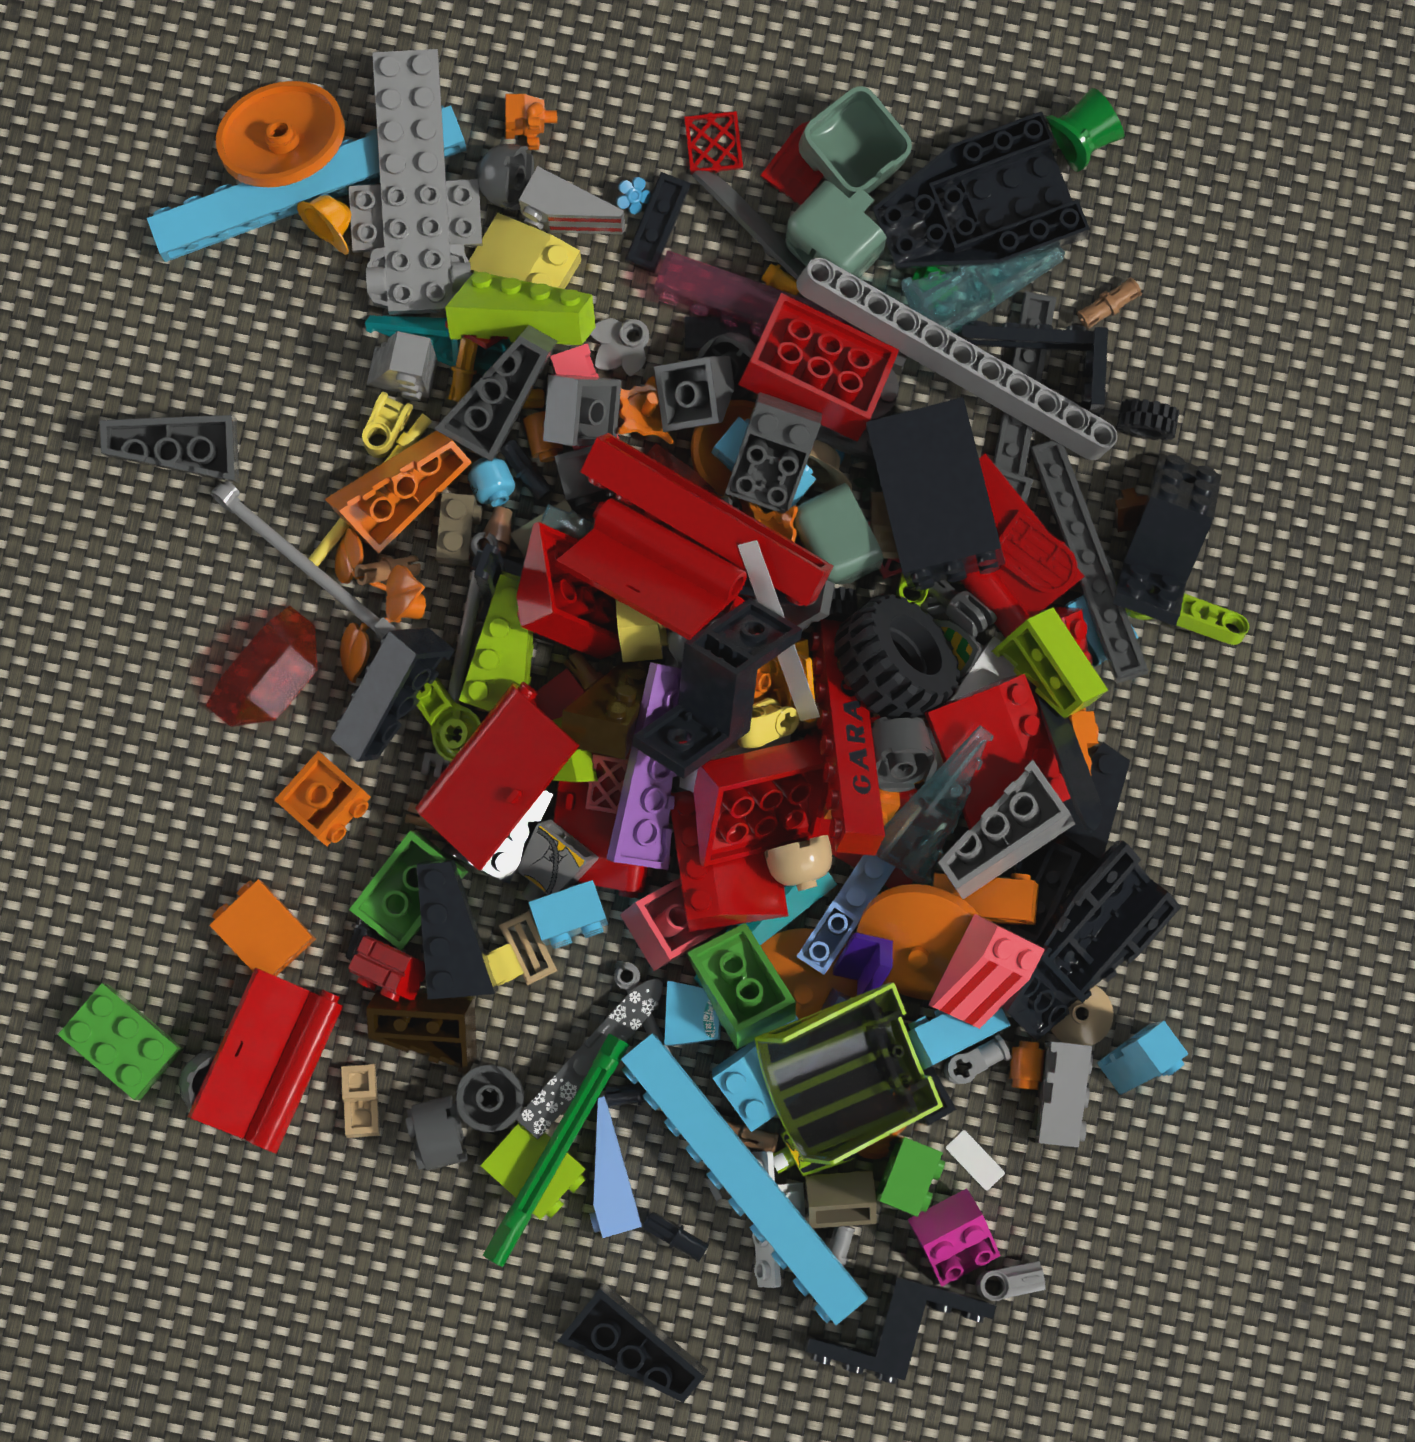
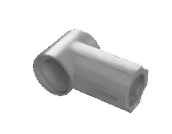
M1040 1261L985 1271L977 1277L975 1283L978 1295L987 1301H1000L1005 1298L1046 1290ZM991 1276H995L1000 1281L1001 1287L999 1292L993 1296L988 1294L985 1289V1282Z

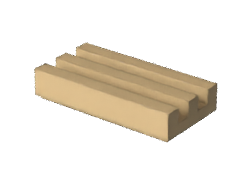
M529 911L499 925L507 943L511 944L524 971L522 975L527 985L557 972L546 945L541 941L537 926ZM525 920L548 966L544 970H542L520 924ZM510 927H515L536 974L530 976L508 929Z

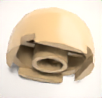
M828 835L787 844L764 852L767 866L775 880L785 886L796 885L798 891L817 887L816 880L825 876L831 868L832 849Z

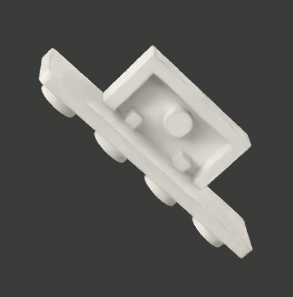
M751 1152L775 1181L773 1152ZM803 1183L777 1184L805 1218ZM752 1234L756 1253L754 1272L758 1287H780V1266L771 1255L775 1251L767 1240L761 1243Z

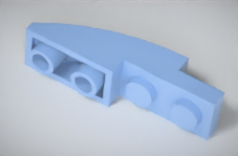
M878 851L875 856L863 855L796 957L825 975L859 924L864 909L878 895L897 864Z

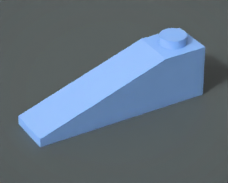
M605 1096L598 1098L593 1203L595 1212L589 1213L594 1232L601 1231L602 1238L642 1227Z

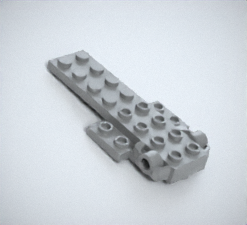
M438 49L373 52L380 184L349 186V203L352 214L353 253L371 252L370 261L366 268L367 294L374 305L388 309L389 315L446 312L445 306L471 276V264L465 255V247L483 246L478 179L446 181Z

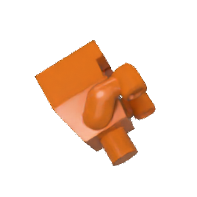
M505 94V139H515L516 135L527 136L528 150H539L540 139L537 135L544 133V123H557V110H545L544 100L527 94Z

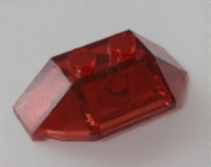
M289 605L262 627L225 671L205 706L230 727L276 721L318 671L316 626Z

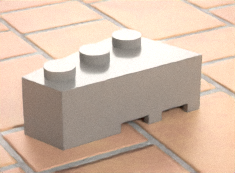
M397 331L388 338V342H382L381 347L374 349L366 386L400 392L403 398L420 401L421 397L430 399L438 363L431 339Z

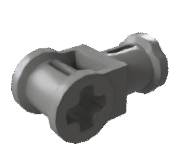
M995 1033L990 1041L963 1054L949 1057L944 1064L943 1071L948 1081L954 1084H966L971 1082L977 1074L988 1069V1067L1001 1060L1009 1061L1012 1057L1000 1034ZM956 1061L960 1064H967L968 1068L964 1070L965 1077L954 1074L953 1070L957 1068Z

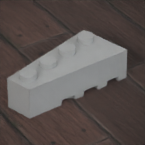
M1032 760L1025 767V772L1004 790L1001 798L981 815V819L970 831L967 830L938 863L961 898L965 899L1075 825V822L1069 810Z

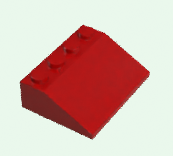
M781 293L738 385L756 394L761 392L822 413L821 425L858 442L867 426L866 422L870 421L899 349Z
M538 521L532 527L516 595L518 605L517 616L521 627L600 660L620 652L616 599L556 566V560L579 540Z
M1025 674L1000 679L925 713L969 831L981 819V815L1001 798L1004 790L1025 772V767L1032 760L1062 802L1071 799Z
M814 737L711 760L698 768L694 785V801L699 857L703 867L818 837L828 783L823 781L825 757L820 754V744Z
M694 792L671 793L672 796H675L674 809H671L689 932L788 917L784 885L777 882L771 875L764 852L705 867L701 865Z

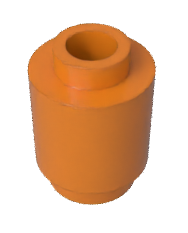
M1019 1041V1047H1012L1009 1079H1012V1087L1038 1090L1039 1082L1043 1081L1045 1050L1039 1049V1043Z

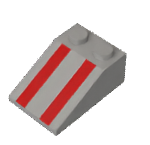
M539 166L536 167L519 198L521 215L525 219L524 223L539 230L544 229L550 233L623 234L625 230V217L622 209Z

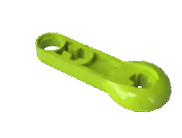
M1184 593L1177 626L1231 645H1237L1242 642L1249 630V623L1243 615ZM1126 609L1127 615L1134 619H1154ZM1225 624L1236 626L1240 633L1230 631Z
M436 677L432 684L427 682L424 685L426 688L424 691L420 690L416 697L420 701L416 706L430 724L433 744L437 753L445 760L451 762L482 722L473 711L456 703ZM456 728L462 730V733H459L462 736L460 741L453 740V736H456V734H453Z

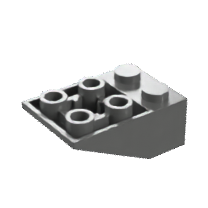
M759 392L725 494L780 513L788 511L792 505L818 434L822 413Z

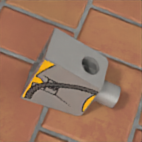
M551 819L538 823L518 866L519 873L530 881L522 895L528 901L542 898L545 893L550 895L568 889L588 871L599 857Z

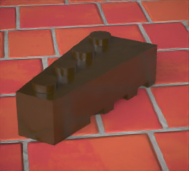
M666 658L634 662L622 661L563 710L561 729L580 745L577 749L625 760L632 746L650 662L665 665Z

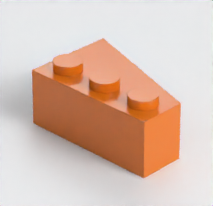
M934 873L933 886L952 892L961 898L945 873ZM1012 873L1010 879L994 878L963 900L969 903L982 918L996 922V924L1036 925L1039 885L1035 880H1030V875Z

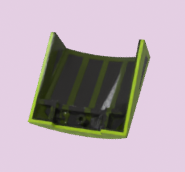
M894 982L887 983L755 1037L758 1059L769 1095L788 1136L804 1162L826 1165L836 1164L943 1107L932 1077L923 1073L901 1016L905 1015L906 1011Z

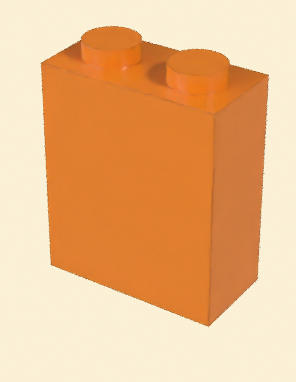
M259 879L255 883L250 880L244 884L236 893L239 898L230 906L227 903L222 905L212 915L215 920L209 925L252 972H254L256 967L274 976H278L316 940L309 930Z

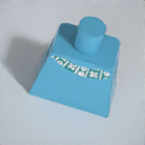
M667 981L664 1045L677 1046L720 1040L722 1024L704 988Z

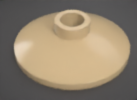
M1095 985L1090 989L1092 995L1083 1003L1077 1000L1068 1008L1070 1014L1051 1029L1058 1040L1063 1043L1092 1046L1100 1042L1108 1034L1113 1022V1007L1109 997L1101 988ZM1080 1007L1087 1011V1018L1085 1020H1079L1076 1017V1010Z

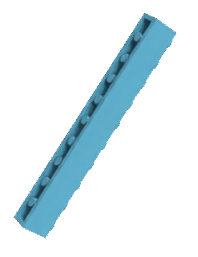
M451 105L445 108L441 106L445 158L467 150L464 137ZM377 129L369 131L365 135L366 137L353 141L348 139L342 141L339 150L330 162L315 174L299 182L270 188L256 187L245 183L235 186L227 184L216 188L213 194L203 198L202 196L190 197L183 202L184 205L176 208L164 207L156 210L153 216L147 218V221L164 262L297 214V204L301 201L309 203L324 194L337 199L349 194V186L380 183Z
M652 1033L621 1059L626 1065L622 1068V1071L633 1084H636L638 1081L647 1091L643 1094V1097L655 1111L659 1107L668 1117L664 1123L676 1137L682 1134L689 1143L685 1149L697 1163L703 1160L711 1170L706 1174L718 1190L724 1187L732 1196L728 1200L729 1204L740 1217L744 1213L753 1222V1225L749 1227L761 1243L765 1240L770 1243L775 1250L771 1253L774 1260L783 1270L787 1267L791 1269L796 1276L792 1280L805 1297L809 1293L818 1303L814 1309L826 1323L832 1320L835 1325L839 1324L869 1298L656 1034Z

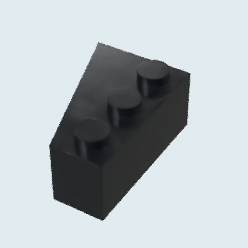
M1104 742L1097 747L1090 757L1092 762L1091 777L1102 807L1101 822L1094 832H1087L1075 810L1072 800L1069 799L1063 803L1071 813L1075 825L1057 836L1094 863L1100 859L1106 850L1130 765L1129 759Z

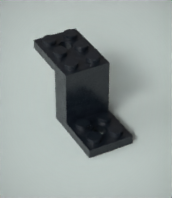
M1160 453L1155 465L1149 495L1122 559L1112 604L1176 626L1181 613L1187 580L1214 519L1221 474L1216 473L1214 469L1208 466H1196L1187 463L1177 455Z
M749 598L697 633L693 638L684 642L678 705L633 735L632 746L683 779L750 732L757 670L801 640L802 628L754 599Z
M893 1274L872 1353L809 1334L806 1336L804 1349L810 1353L809 1357L813 1361L830 1365L831 1359L842 1362L841 1366L847 1371L863 1375L864 1369L875 1372L874 1376H876V1379L896 1384L897 1378L901 1380L906 1379L927 1300L929 1301L928 1306L932 1309L950 1314L951 1309L956 1308L962 1310L961 1316L980 1323L984 1322L985 1317L993 1319L997 1306L991 1302Z

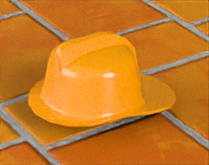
M325 194L318 196L309 203L299 202L297 210L307 227L318 237L332 244L344 255L349 254V249L342 236L348 229L352 214L350 208L345 203Z

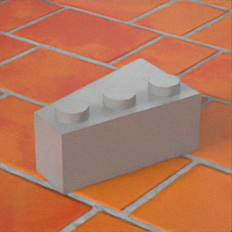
M1061 1042L1044 1043L1045 1060L1043 1081L1040 1085L1035 1143L1079 1148V1142L1085 1141L1087 1124L1086 1121L1082 1120L1084 1108H1088L1090 1089L1087 1088L1088 1075L1092 1071V1046Z

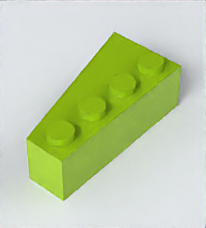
M474 271L445 306L449 337L454 340H462L463 335H476L477 338L490 339L491 336L509 337L510 342H514L530 325L557 340V344L583 345L596 328L592 294L552 287L547 284L522 281L517 278L492 275L487 272Z
M510 573L501 574L459 698L461 702L489 712L512 683L520 685L521 682H525L529 686L531 683L530 669L534 645L533 632L522 628L518 620L516 595L521 577Z

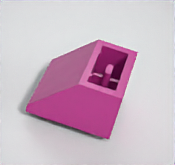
M967 1188L928 1208L926 1213L922 1211L918 1217L913 1216L908 1219L913 1233L941 1287L1001 1256L985 1218Z

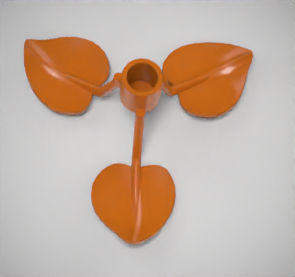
M347 528L335 556L336 576L341 583L345 584L350 583L353 577L355 578V567L362 564L364 558L361 540L351 528ZM396 565L389 574L386 585L381 582L369 583V585L387 592V617L385 619L388 622L400 623L401 618L419 620L423 617L426 600L421 592L425 589V586L412 575L406 566ZM365 576L356 577L355 579L358 580L364 578ZM350 623L341 640V664L347 678L352 683H356V679L363 671L370 653V640L366 633V630L370 627L365 623H362L360 627L357 623Z

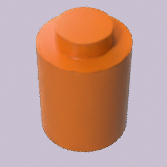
M545 411L526 416L523 418V423L532 458H539L540 462H549L555 460L554 456L562 452L564 448L563 444L543 441Z

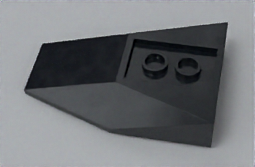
M1042 111L950 145L873 207L872 210L878 225L886 235V245L896 269L996 265L1086 239L1090 230L1078 199L1072 201L1051 149L1054 139Z

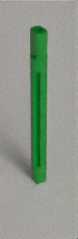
M610 1033L608 1034L592 1062V1067L535 1167L482 1255L491 1262L501 1267L505 1265L529 1223L533 1211L611 1074L616 1070L629 1044Z

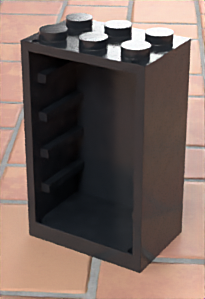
M964 397L866 422L902 573L908 588L915 587V590H925L935 585L934 582L947 579L948 582H957L967 578L969 573L980 571V574H988L999 570V566L1004 565L1005 560Z

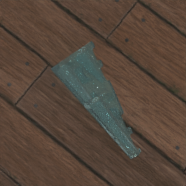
M1057 247L1048 252L1033 254L1002 264L959 266L955 272L941 275L939 271L931 272L927 278L913 281L911 277L902 280L901 286L911 309L956 334L962 330V325H968L969 322L977 320L1062 262L1065 251L1061 247Z

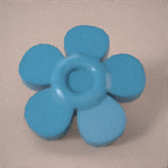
M640 177L633 178L632 182L622 180L618 185V190L624 195H619L616 198L617 206L621 209L628 207V211L631 214L640 213L642 210L641 203L647 204L651 197L650 191L644 189L645 180Z

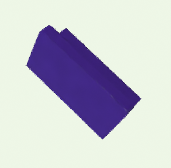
M854 933L834 965L833 975L857 980V996L882 986L893 968V940ZM868 1000V1001L864 1002L863 1004H868V1005H870V1003H871L872 1001H871V1000Z

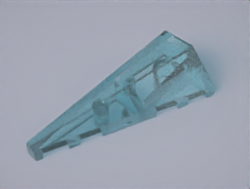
M980 725L935 772L933 777L884 826L885 837L876 855L902 870L908 878L919 884L932 885L933 879L931 874L936 862H939L944 856L942 848L948 834H953L971 792L969 784L975 770H980L983 761L980 757L987 741H992L994 737L988 730Z

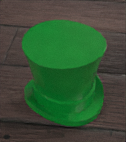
M1096 88L1089 89L1066 115H1061L1059 118L1053 115L1046 117L1068 165L1076 172L1083 170L1088 165L1093 151L1125 137L1123 127L1116 112L1106 97Z

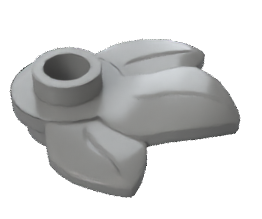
M608 318L596 323V328L590 334L593 339L601 343L595 359L596 368L610 371L622 366L629 376L639 372L646 360L644 347L649 341L647 326L642 321L630 319L622 323L616 319ZM635 331L639 334V338L636 341H630L627 335Z

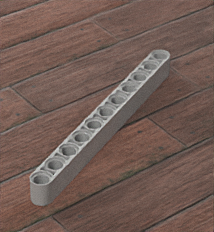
M823 258L812 259L797 278V289L805 298L880 341L899 349V352L1088 460H1098L1117 442V431L1109 422Z

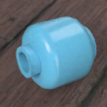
M483 457L472 464L471 470L468 473V482L476 500L481 504H491L493 507L505 504L515 489V481L504 460L494 458L490 461Z

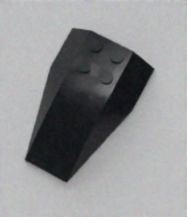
M1123 840L1115 841L1101 855L1096 864L1079 880L1078 884L1051 917L1035 942L1036 945L1045 950L1030 980L1010 997L1004 1005V1009L1035 1041L1039 1040L1069 1015L1068 1008L1075 1001L1079 1000L1083 1003L1092 995L1090 989L1102 979L1108 982L1117 975L1115 969L1124 961L1130 964L1181 908L1167 890L1150 879L1138 864L1141 861L1139 856Z

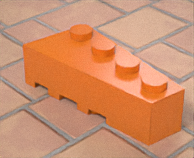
M436 430L324 500L357 533L365 544L379 554L472 462L452 439Z

